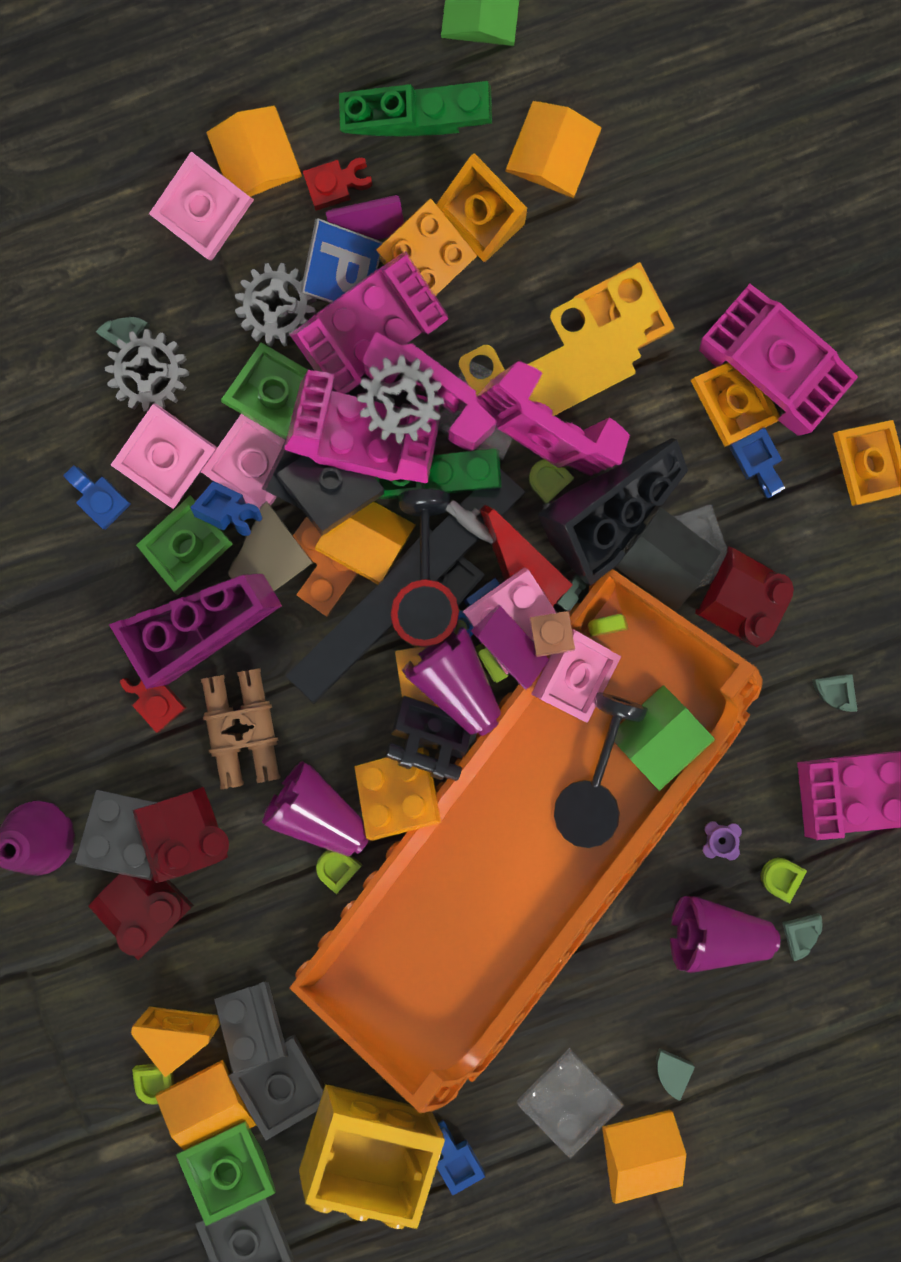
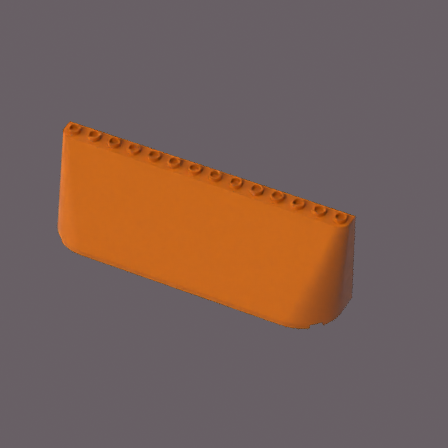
M611 569L591 586L589 585V592L582 602L576 603L569 611L571 628L621 656L603 693L618 696L642 705L664 685L715 738V741L660 791L614 742L601 785L608 788L617 800L620 812L618 827L612 838L600 846L591 848L575 846L567 841L557 829L554 818L555 802L560 793L570 784L584 780L592 781L613 715L595 707L588 723L531 695L543 672L542 670L527 690L519 684L514 692L508 693L499 704L501 714L497 718L499 722L497 727L483 736L477 733V741L462 758H457L454 765L462 767L458 781L447 779L436 786L435 791L441 823L408 831L401 841L395 842L386 853V861L378 871H374L367 877L363 884L364 890L356 900L351 901L343 909L340 915L342 918L333 930H330L321 938L318 943V951L311 960H307L299 967L295 974L296 980L290 986V989L419 1113L434 1111L447 1105L457 1097L458 1091L467 1079L473 1082L493 1061L727 752L750 716L746 710L760 695L762 676L757 667L614 569ZM616 614H622L626 617L628 630L590 637L589 621Z

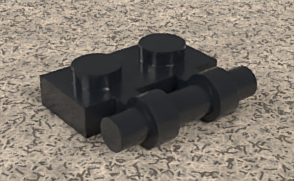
M403 696L399 702L391 735L405 739L404 746L389 743L385 757L398 761V766L410 769L413 766L430 772V777L439 780L445 777L458 781L462 767L449 763L450 757L453 755L462 758L467 753L470 734L441 708ZM421 744L437 750L436 757L417 752L418 745Z

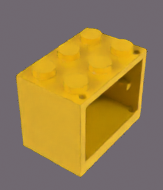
M325 1084L299 1168L305 1204L322 1213H329L331 1210L346 1213L349 1217L358 1221H367L370 1218L383 1221L387 1226L394 1229H403L405 1226L417 1229L445 1141L433 1112L419 1113L410 1104Z

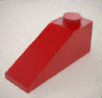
M484 505L480 512L484 524L492 536V546L504 580L506 581L524 567L527 568L551 605L554 606L573 584L495 509Z

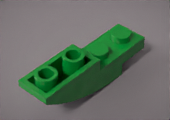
M488 81L415 90L411 84L339 93L340 131L342 133L373 136H426L459 133V127L492 124L491 85Z
M496 448L433 455L428 483L404 479L390 481L375 477L384 488V495L378 499L399 498V494L414 489H436L449 494L468 493V491L502 487L499 450Z

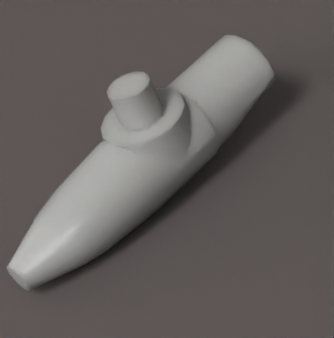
M456 501L449 503L446 511L453 515L458 523L478 538L493 543L488 528L477 518L480 513L479 510L474 508L470 512L465 510Z

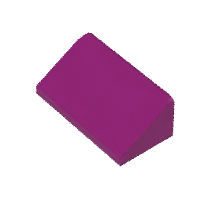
M397 195L332 209L326 212L329 223L375 240L390 237L404 223L401 202Z
M500 605L496 606L471 630L525 690L534 683L549 661L547 656L536 657L534 642Z

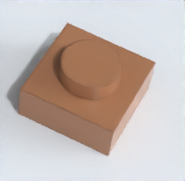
M569 611L530 617L536 657L575 651Z

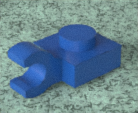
M765 427L730 445L729 448L746 480L757 475L761 490L767 499L785 489L773 467L780 463L782 459Z
M74 465L63 475L69 483L83 494L76 504L104 530L131 505L105 477H101L94 483L83 470Z
M443 1119L438 1122L445 1141L437 1169L451 1194L455 1195L485 1178V1171L467 1139L456 1145Z

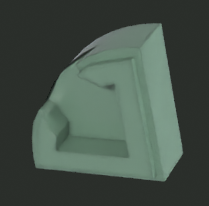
M124 317L105 322L98 328L96 333L119 348L116 342L118 339L126 344L131 342L129 332L132 331L139 338H142L144 330L148 329L150 325L136 317Z
M577 574L570 581L573 584L571 588L555 604L563 611H570L578 601V595L586 588V583Z
M852 674L812 679L817 694L826 704L838 710L858 711Z
M817 913L782 922L791 958L797 961L807 956L816 944L819 935H821V915Z
M659 1048L656 1056L659 1079L665 1090L672 1097L680 1101L695 1066L692 1062Z

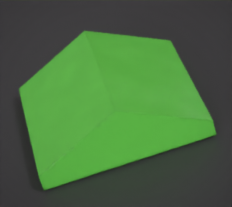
M445 0L441 38L514 46L519 0Z
M261 342L222 397L221 402L286 440L299 385L308 369Z
M191 495L136 545L177 595L233 545L223 530L194 517L190 507L196 500Z
M664 685L642 704V706L648 708L645 718L639 722L630 720L622 722L614 741L659 791L715 741V738Z
M246 1121L176 1154L205 1226L265 1199L276 1192L264 1152Z

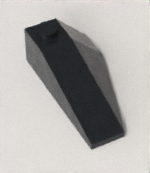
M671 438L576 487L538 514L550 544L586 584L591 586L619 564L626 554L623 551L634 534L640 536L646 528L643 522L655 506H662L687 473L688 468L677 439Z

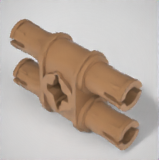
M261 668L237 672L244 705L240 706V710L235 711L233 707L229 708L224 675L201 679L207 707L203 720H206L211 749H209V754L211 753L212 757H216L221 784L220 789L244 785L237 752L241 751L240 748L248 747V750H252L257 783L281 778L274 745H277L279 740L278 737H275L270 712V708H273L272 704H270V701L265 700L260 673ZM238 719L243 725L254 726V728L243 733L242 737L240 733L227 731V729L238 724Z

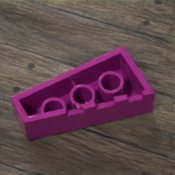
M247 574L206 588L193 595L181 597L155 609L138 613L136 616L111 623L109 626L146 689L170 684L276 611L282 604L264 574Z

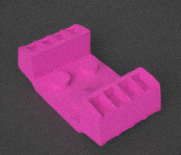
M404 251L324 307L289 335L315 371L335 374L332 391L346 394L361 383L362 379L360 377L366 373L362 360L376 332L400 345H406L419 334L424 333L428 335L448 320V314L408 253Z
M751 284L745 288L705 334L699 349L716 367L721 366L725 361L730 363L780 406L784 412L777 420L798 436L811 433L858 378L839 358L837 351L780 302L771 300Z
M377 332L375 333L362 360L366 375L370 380L374 378L369 370L370 367L373 365L381 371L384 369L383 358L388 357L392 365L398 364L399 356L404 355L406 365L410 366L418 358L420 359V371L423 372L430 367L433 369V374L429 381H440L442 387L434 392L437 396L444 398V404H441V406L453 414L457 410L462 412L449 429L448 440L464 450L474 451L493 434L497 421L477 402L476 391L415 345H400ZM400 373L390 374L382 379L381 382L384 381L392 384ZM417 380L415 387L424 391V385L420 380Z
M520 361L516 362L491 379L477 396V402L497 421V429L558 468L569 466L592 476L594 473H599L602 470L605 471L609 467L612 468L614 465L622 463L630 437L627 431L610 417L582 430L575 424L564 423L553 416V411L545 404L529 400L542 372Z
M312 370L306 372L299 385L284 450L310 457L318 464L390 481L404 479L428 483L440 419L429 418L428 422L431 426V431L428 433L419 428L417 430L418 440L413 441L409 433L403 435L402 443H397L395 433H390L386 440L381 439L383 430L381 427L378 426L372 431L368 429L372 417L360 416V411L367 407V403L357 401L355 396L332 391L335 374ZM417 394V397L427 402L428 397ZM374 401L378 413L384 419L387 412L385 404ZM434 405L433 409L440 413V405ZM413 414L403 417L398 425L412 423L419 417Z
M901 751L797 762L805 837L816 840L845 838V833L901 828Z

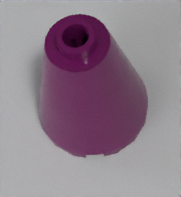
M460 627L458 635L453 631L451 636L439 645L427 647L421 651L419 656L422 661L416 666L409 661L402 669V672L410 682L470 735L478 732L480 736H483L499 724L497 718L500 716L501 711L471 637L464 627Z
M303 761L297 764L282 782L284 787L279 795L274 794L262 818V823L268 829L347 857L354 852L359 854L369 841L366 839L363 819L311 765Z
M38 800L19 805L7 815L0 827V867L28 875H44L55 871L68 859L73 851L75 841L73 823L53 803Z
M683 896L675 906L671 925L677 926V938H670V947L676 968L680 971L695 973L769 960L779 950L780 934L770 921L696 896Z

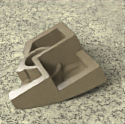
M266 501L259 509L263 519L260 522L255 521L250 530L251 534L245 537L243 546L238 556L234 558L228 574L231 579L247 574H264L271 588L275 591L312 564V560Z

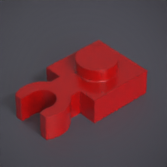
M365 158L352 160L348 167L342 170L338 160L303 171L316 211L350 200L348 192L350 188L367 190L372 187L371 176L363 179L355 176L358 170L367 167Z
M127 678L120 680V684L125 691L136 693L139 696V699L132 706L156 733L163 730L187 708L168 685L146 689L142 681L137 686H134Z

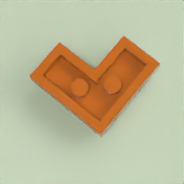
M306 516L293 537L317 566L299 590L297 596L328 617L358 573L315 550L321 534Z

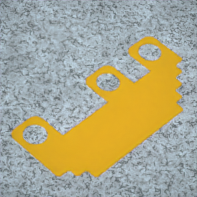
M637 268L630 269L609 281L608 291L621 316L601 327H598L588 305L582 298H574L552 310L550 318L564 346L528 364L542 372L529 400L545 404L553 411V416L635 374L636 371L632 363L641 357L637 348L647 341L644 331L653 326L651 314L660 310V305L641 270ZM625 279H635L641 284L642 295L635 302H625L618 294V287ZM577 308L583 312L585 324L582 329L570 332L562 326L561 316L565 310ZM490 345L480 346L463 355L459 360V367L468 385L476 391V397L491 379L505 370L494 348ZM478 355H485L493 362V372L485 379L475 378L469 370L471 360Z

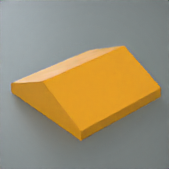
M533 101L505 172L574 198L600 134L601 127L569 107Z
M275 106L237 112L206 132L222 175L250 197L302 177Z
M730 363L723 364L691 379L724 447L778 422L777 419L780 415L773 401Z
M894 420L833 433L852 506L901 495V447Z
M372 502L325 535H321L315 550L379 585L385 579L416 524L380 504Z
M223 1060L156 1093V1099L169 1133L183 1150L245 1121L250 1128L256 1126L255 1121L228 1076L230 1071Z
M666 1110L602 1126L613 1203L617 1204L683 1186L686 1151L673 1111Z

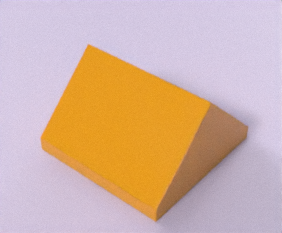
M475 153L469 157L436 204L483 262L487 261L525 225L527 207Z
M148 1007L132 1026L131 1034L163 1076L166 1077L210 1042L220 1026L219 1016L214 1014Z

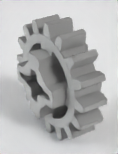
M267 263L264 267L265 273L261 275L255 269L251 270L252 277L254 278L251 283L241 280L240 283L245 289V294H235V299L243 304V306L235 309V312L239 318H246L241 323V326L245 331L253 329L251 336L255 341H259L265 336L268 346L272 347L275 339H280L285 347L288 345L287 337L290 336L289 334L307 322V317H313L317 313L315 308L309 306V304L314 303L317 299L300 293L303 280L299 282L301 274L298 269L295 268L290 274H287L284 263H280L277 271H273L269 263ZM270 283L268 287H266L262 291H259L263 286ZM288 285L298 292L300 301L289 297ZM277 299H281L284 306H277L276 312H272L269 304L273 305ZM252 309L264 314V326L256 321ZM294 319L289 325L282 327L288 320Z
M149 329L144 330L143 338H139L133 331L129 332L131 342L126 344L118 339L116 342L121 349L119 353L110 351L108 353V356L115 363L114 365L106 366L105 371L113 374L115 378L111 379L107 384L111 388H120L115 396L118 400L123 401L127 397L130 398L128 407L135 410L139 403H142L143 411L147 413L152 404L156 403L165 410L164 400L168 398L176 403L178 399L174 391L176 389L186 390V386L180 382V377L189 376L188 370L180 368V364L187 360L184 354H174L179 347L175 341L167 346L165 345L166 335L160 332L156 339H153ZM156 348L168 356L171 364L160 363L157 360ZM138 349V354L130 362H125L128 356ZM147 363L154 369L159 370L149 374L148 380L135 372L140 371V369H146ZM124 378L134 379L137 382L139 395L129 389ZM163 381H169L168 385L156 394V388Z
M404 355L399 356L398 364L392 365L389 358L385 357L383 358L384 369L380 371L373 365L370 367L369 370L374 377L372 380L362 378L360 384L368 389V392L358 394L357 401L367 403V407L360 411V416L372 417L368 429L372 431L378 426L383 429L381 439L386 440L390 433H395L397 443H402L403 435L409 433L413 441L418 440L417 430L419 428L428 433L431 431V426L428 422L429 418L439 420L441 417L440 413L433 409L434 405L444 404L443 397L434 395V392L442 387L440 381H429L433 374V369L430 367L423 372L420 371V359L418 358L410 366L406 365ZM404 373L401 380L392 384L384 381L381 382L382 379L390 374ZM417 380H420L426 389L427 402L417 397L414 389ZM401 389L406 390L407 399L412 404L403 403L400 408L394 407V399L389 395L391 393L398 395ZM374 396L385 404L387 412L384 419L375 407ZM411 414L419 417L412 423L398 425L403 417Z

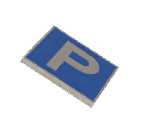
M315 219L300 293L328 303L333 302L378 269L380 255L376 249L383 242L327 221Z

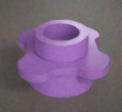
M715 821L707 823L704 828L707 840L702 849L704 855L711 859L715 856L727 858L728 860L738 858L740 854L738 848L739 837L742 834L741 828L735 823H731L728 826L718 825ZM721 837L725 838L724 844L719 843Z

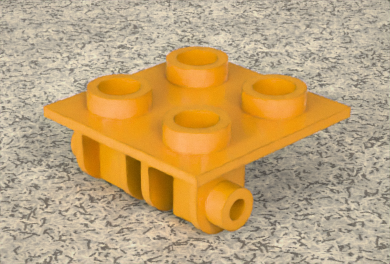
M431 198L376 249L380 255L379 259L384 265L406 251L435 296L477 257Z

